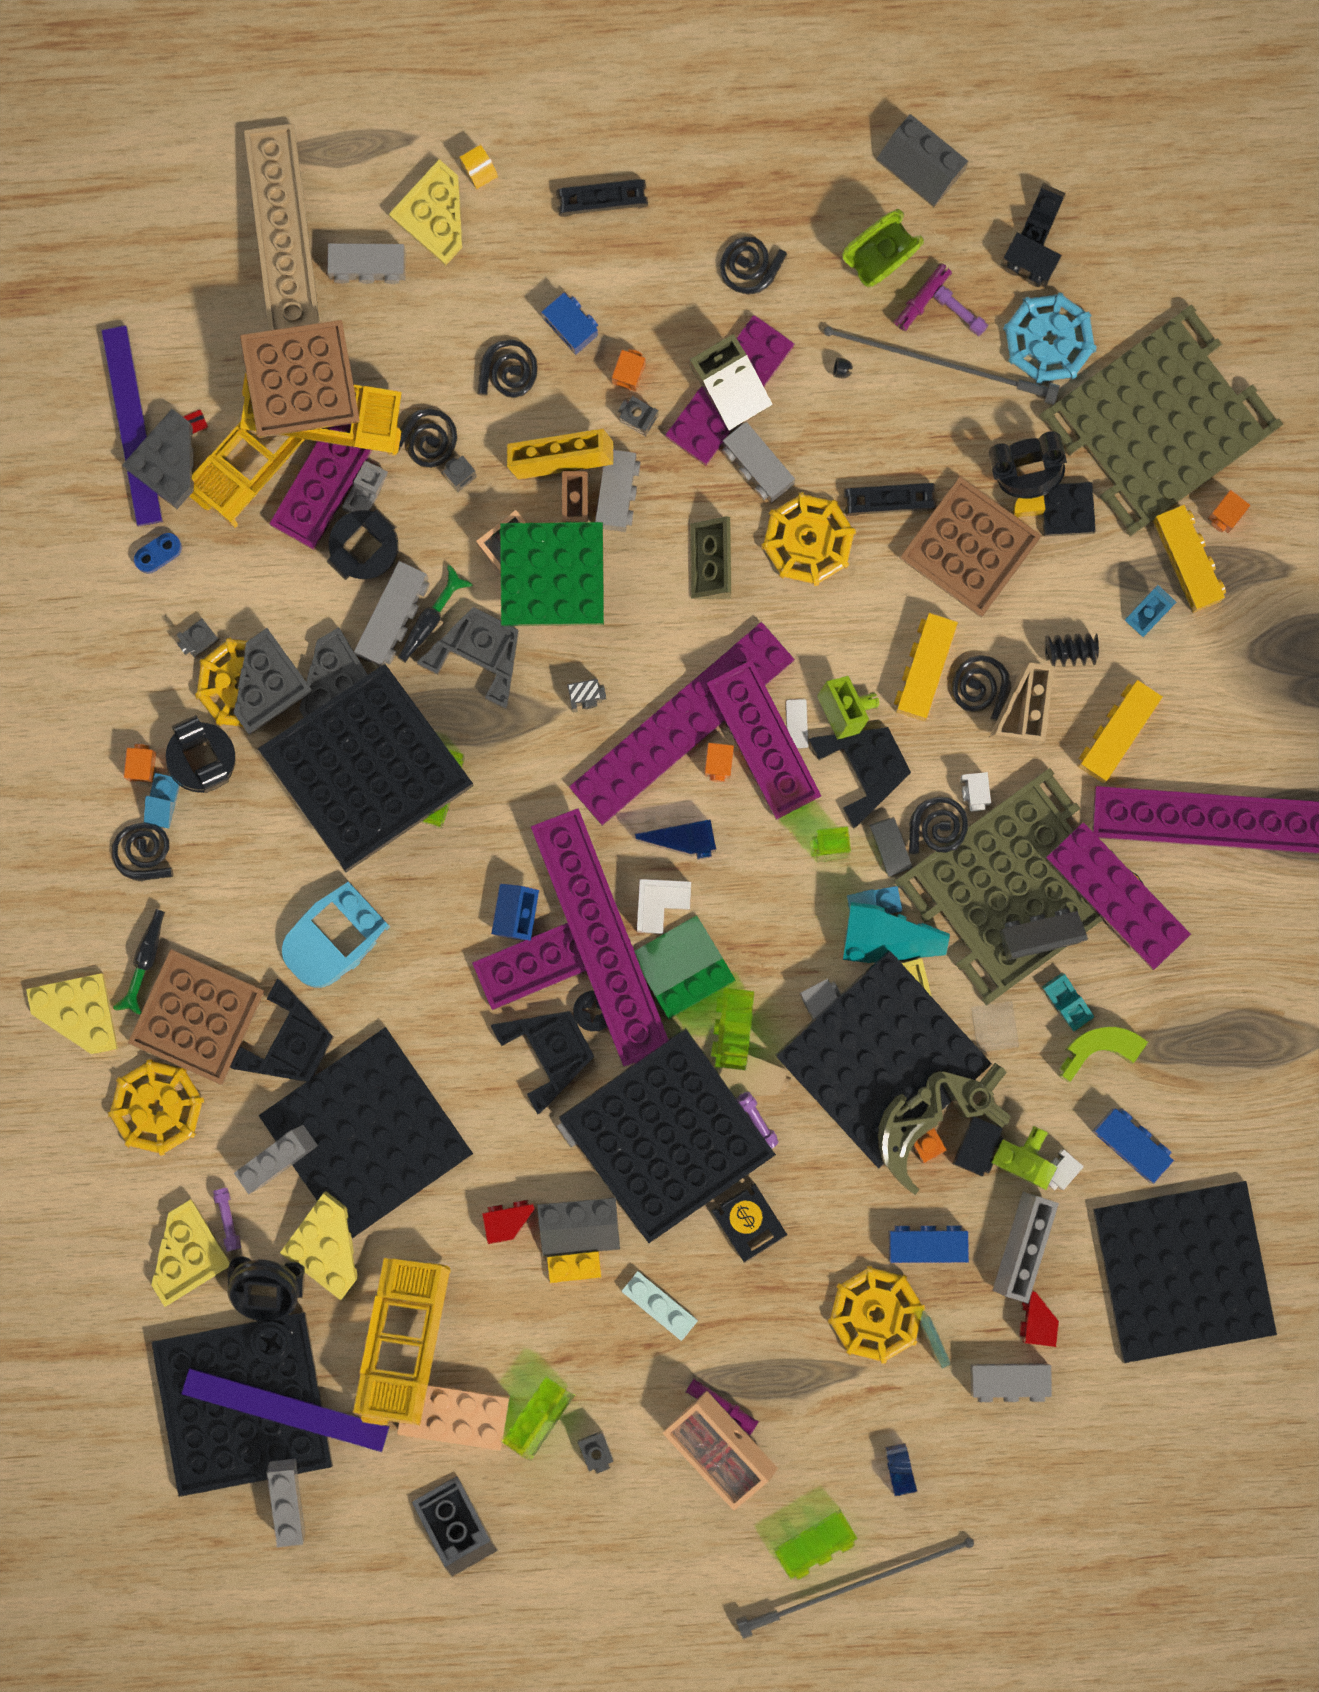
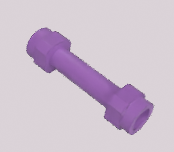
M943 285L936 292L934 298L942 306L946 304L970 325L969 330L979 337L989 325L980 316L976 318L952 297L953 292Z
M742 1093L738 1096L737 1101L744 1111L748 1113L771 1148H774L779 1142L777 1135L773 1130L768 1129L756 1108L757 1101L751 1093Z
M228 1187L213 1191V1198L215 1204L218 1203L226 1235V1239H223L226 1251L242 1248L240 1236H236L228 1202L231 1200Z

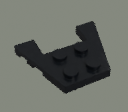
M889 727L863 730L859 734L837 739L835 734L809 739L819 761L843 750L866 794L865 797L843 807L853 829L911 774Z
M277 979L267 1000L289 1011L285 1022L264 1059L240 1047L230 1068L310 1082L334 1036L286 984Z
M571 1011L491 1025L501 1046L526 1034L548 1075L550 1082L527 1094L537 1115L542 1113L595 1057Z

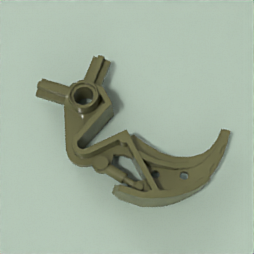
M994 1063L980 1082L947 1072L933 1073L929 1077L926 1087L920 1088L918 1094L909 1100L902 1109L900 1108L907 1099L903 1094L895 1097L886 1108L879 1125L878 1134L881 1157L893 1176L911 1193L916 1195L920 1189L908 1176L907 1158L915 1142L926 1132L937 1126L938 1121H943L940 1084L942 1083L960 1116L974 1117L985 1114L1000 1128H1003L1005 1124H1008L1011 1116L994 1102L995 1098L992 1092L1007 1073L1003 1067ZM979 1091L982 1096L981 1101L975 1105L973 1096ZM923 1101L928 1104L922 1116L903 1119L904 1113L909 1109H913L920 1102ZM901 1127H906L905 1132L901 1131ZM894 1146L898 1148L896 1152L893 1151Z

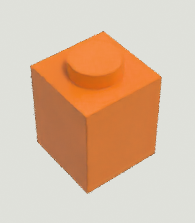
M628 349V352L621 350L612 375V384L636 392L646 365V358L642 357L643 354L633 349Z
M1230 490L1208 519L1212 521L1211 525L1216 530L1229 533L1251 505Z
M708 743L705 776H709L710 781L725 782V778L730 779L733 745Z
M135 744L134 748H127L124 778L126 780L153 783L156 752L150 750L149 745Z
M934 1128L921 1136L913 1145L922 1163L947 1151Z

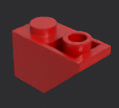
M528 1200L513 1202V1208L503 1209L502 1204L487 1207L488 1212L482 1213L487 1243L492 1244L515 1239L535 1210V1204H529Z
M1032 1291L1029 1302L1022 1301V1311H1026L1025 1322L1020 1321L1019 1337H1023L1022 1342L1026 1344L1056 1347L1059 1320L1038 1293Z

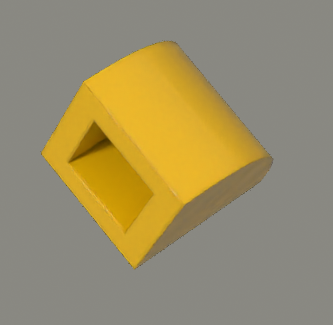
M481 144L460 156L461 165L476 190L498 177L490 158Z
M1044 495L1032 499L1018 498L1013 507L1012 514L1017 518L1043 515L1045 511Z

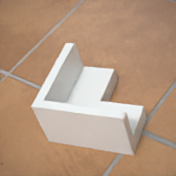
M640 879L637 933L663 934L664 909L690 910L691 882Z

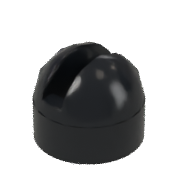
M837 357L834 364L833 377L841 379L849 377L852 373L849 370L853 369L852 363L845 358Z

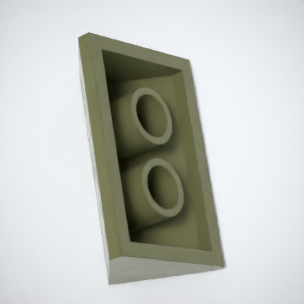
M726 516L691 523V599H731L730 517Z

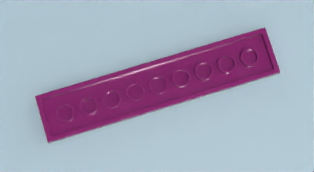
M762 621L569 786L570 790L602 826L725 721L706 685L707 682L752 660L766 686L795 661Z
M1096 786L1092 831L1100 839L1319 854V802Z
M579 808L535 824L531 826V829L622 1065L625 1067L645 1057L666 1042L668 1037Z

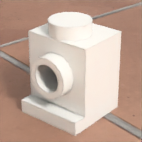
M988 772L962 775L960 783H966V786H962L963 801H968L970 811L985 810V806L991 803Z
M1065 1150L1058 1152L1061 1156L1059 1160L1055 1157L1050 1162L1057 1166L1048 1185L1054 1191L1057 1187L1060 1190H1064L1084 1167Z

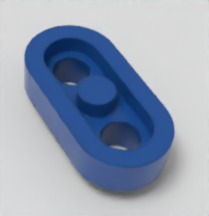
M164 533L135 553V566L143 573H153L180 555L182 543L176 535ZM166 542H172L170 549H164ZM149 555L151 557L149 563H143L142 559L144 556Z

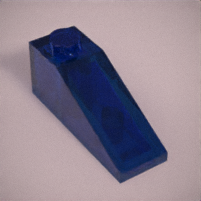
M711 819L635 834L636 842L691 857L697 856V860L712 857V852H716Z

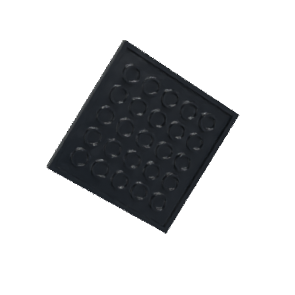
M383 664L258 748V752L345 873L473 787V782L386 664Z
M890 950L775 1054L779 1061L878 1169L884 1165L879 1148V1125L884 1111L895 1097L903 1094L907 1098L900 1108L902 1109L909 1100L918 1094L920 1088L926 1087L927 1081L933 1073L947 1072L976 1080L992 1065ZM941 1083L940 1096L943 1110L952 1100ZM923 1101L920 1102L913 1109L907 1110L904 1113L903 1119L922 1116L928 1104ZM901 1127V1131L905 1132L906 1127ZM894 1146L893 1151L896 1152L898 1148Z
M387 1027L311 1078L310 1082L304 1083L258 1115L275 1141H278L291 1130L304 1125L318 1146L292 1166L316 1201L320 1199L323 1193L328 1192L347 1207V1223L352 1239L474 1154Z
M684 1028L559 1116L560 1121L648 1244L776 1155L687 1028Z
M1247 1181L1093 1209L1123 1363L1277 1335Z
M306 1312L291 1314L282 1319L271 1321L283 1324L290 1331L293 1341L290 1354L283 1361L276 1364L261 1362L254 1356L251 1349L253 1332L260 1325L267 1322L255 1321L151 1342L178 1497L268 1480L267 1471L271 1461L296 1459L298 1474L333 1467L327 1436L182 1394L188 1371L191 1368L322 1406ZM278 1333L272 1338L262 1336L268 1343L266 1353L273 1347L282 1348L276 1343Z

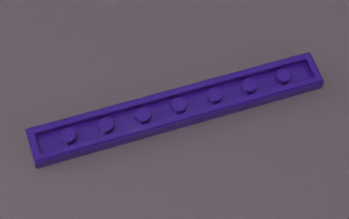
M125 325L101 331L126 461L145 440L147 431L128 327ZM127 471L137 526L163 522L159 496Z
M191 1368L188 1371L182 1391L183 1395L379 1452H383L390 1428L388 1425L364 1423L360 1417Z

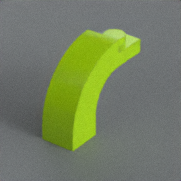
M1101 1027L1085 1032L1075 1038L1065 1049L1073 1057H1067L1061 1064L1059 1069L1062 1073L1059 1077L1066 1082H1071L1085 1060L1091 1054L1101 1050L1113 1052L1128 1063L1133 1064L1148 1041L1132 1031L1119 1027Z

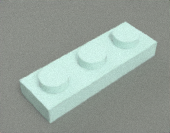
M639 1271L636 1272L621 1291L681 1341L698 1321Z

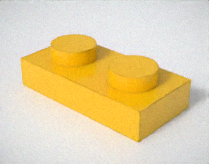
M599 1251L547 1257L550 1283L601 1278Z

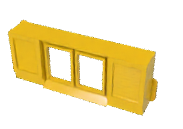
M245 372L242 389L244 405L240 429L241 431H256ZM353 384L360 422L351 424L350 433L320 428L281 435L396 455L399 450L401 430L397 428L402 392Z
M240 421L216 450L192 474L194 491L189 497L204 510H214L236 528L238 523L235 521V518L305 439L288 437L273 454L248 433L250 430L241 431ZM242 439L268 459L251 480L225 460Z
M390 1258L383 1259L353 1410L354 1414L361 1416V1420L364 1423L385 1426L389 1421L420 1426L449 1274L451 1272V1268L448 1265ZM388 1306L425 1310L426 1315L421 1338L383 1333ZM382 1341L419 1347L414 1375L376 1369Z

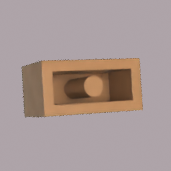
M562 471V522H588V471Z

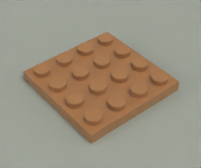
M342 320L240 335L257 438L360 422Z
M959 477L899 559L982 618L1042 535L962 477Z
M170 949L128 1044L223 1085L230 1070V1065L243 1042L265 991Z

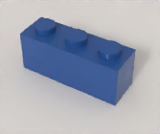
M1116 1108L1111 1109L1092 1132L1150 1184H1154L1174 1161L1170 1157L1172 1152L1162 1143L1156 1145L1150 1139L1152 1134L1140 1125L1137 1128L1130 1122L1133 1118L1124 1109L1121 1108L1119 1111Z
M947 1225L946 1230L936 1231V1226H920L921 1231H910V1226H895V1231H889L890 1263L969 1262L968 1231L962 1230V1225Z

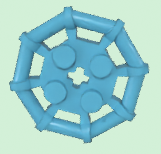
M1058 292L1056 295L1024 298L1022 305L1010 321L1004 324L1003 328L1006 332L1010 356L1008 359L1009 363L1016 365L1039 384L1045 381L1065 378L1073 380L1077 377V373L1090 355L1096 352L1097 348L1094 345L1090 318L1092 315L1089 311H1084L1063 296L1064 293ZM1054 305L1053 312L1038 314L1036 309L1037 307ZM1061 307L1074 315L1076 319L1071 322L1065 315L1059 314ZM1029 313L1033 319L1026 328L1019 327L1018 325ZM1080 325L1084 342L1076 341L1074 328ZM1047 333L1056 336L1052 345H1049L1048 341L1043 340ZM1017 336H1023L1025 349L1019 351ZM1073 349L1081 351L1072 364L1067 360L1068 355ZM1030 356L1038 360L1037 362L1040 363L1039 369L1024 358ZM1061 363L1063 369L1046 371V365Z

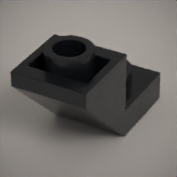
M1043 183L1021 234L1044 245L1066 193Z

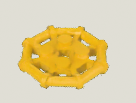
M801 492L795 498L775 510L771 509L768 513L770 516L764 543L761 546L780 573L779 577L818 586L823 580L848 567V558L853 537L856 535V529L852 528L838 506V501L835 499L831 501L813 497ZM807 506L825 509L823 515L807 512ZM800 507L801 513L797 517L790 520L785 517L786 514ZM831 514L841 529L834 531L830 526L827 518ZM778 523L786 526L783 539L775 540ZM808 532L813 533L812 537L816 539V542H811L810 545H806L805 541L801 539ZM835 538H843L839 554L832 551ZM783 546L786 550L787 555L791 558L786 564L776 548ZM827 557L834 561L818 572L816 564L821 563ZM795 562L810 565L811 573L792 568Z
M231 637L226 638V642L199 661L200 671L195 697L201 701L219 726L243 727L238 718L230 715L232 709H235V703L237 702L239 688L236 689L235 687L237 685L236 680L240 678L244 657H238L236 650L245 651L247 642L245 640H236ZM229 652L232 659L220 668L214 665L215 662ZM212 671L217 673L215 678L216 684L215 688L208 689L209 674ZM219 695L226 704L222 711L210 697Z
M148 1059L143 1065L123 1077L117 1078V1086L108 1117H111L123 1137L125 1146L159 1153L160 1156L166 1155L167 1151L187 1139L195 1137V1129L201 1106L205 1102L204 1097L200 1096L191 1081L186 1069ZM156 1073L172 1076L173 1079L170 1084L156 1081ZM148 1074L149 1082L141 1085L139 1088L131 1084ZM180 1082L190 1099L183 1100L178 1094L176 1086ZM126 1090L133 1093L129 1109H121ZM156 1100H159L163 1110L158 1111L154 1115L152 1114L153 1110L150 1109V1104H154ZM184 1106H191L187 1123L184 1124L180 1121ZM122 1116H131L132 1121L137 1126L133 1132H131ZM177 1126L181 1130V1132L165 1141L164 1133L169 1129ZM143 1131L157 1134V1142L139 1137Z
M871 1265L842 1284L838 1283L828 1324L832 1325L844 1345L845 1353L849 1356L854 1354L881 1361V1364H883L908 1347L916 1345V1337L925 1305L921 1304L905 1274L899 1275L872 1268ZM875 1279L894 1284L891 1291L877 1288ZM868 1280L869 1289L857 1296L850 1291ZM900 1289L910 1306L903 1308L895 1294ZM847 1296L853 1300L850 1315L841 1316ZM876 1307H880V1312L884 1314V1317L874 1322L873 1317L869 1313L874 1311ZM904 1314H911L906 1333L901 1330ZM851 1322L858 1333L853 1340L843 1323ZM898 1334L903 1338L890 1347L885 1348L884 1341L889 1337ZM862 1339L878 1342V1350L861 1346Z

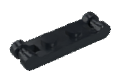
M636 179L557 189L556 196L560 200V206L558 207L559 216L567 217L573 214L647 207L648 197L645 196L644 192L646 180ZM627 191H634L635 197L628 198ZM577 197V204H570L569 198Z
M934 483L844 489V498L847 499L845 515L856 516L860 514L935 510L936 501L933 500L935 485ZM916 493L923 494V501H916ZM864 497L865 505H857V498Z

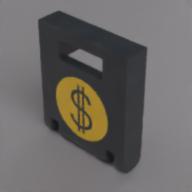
M755 1182L750 1185L752 1191L755 1192L754 1195L751 1196L745 1188L720 1204L725 1212L721 1216L716 1208L711 1210L744 1263L788 1236ZM769 1229L773 1238L752 1251L747 1242Z

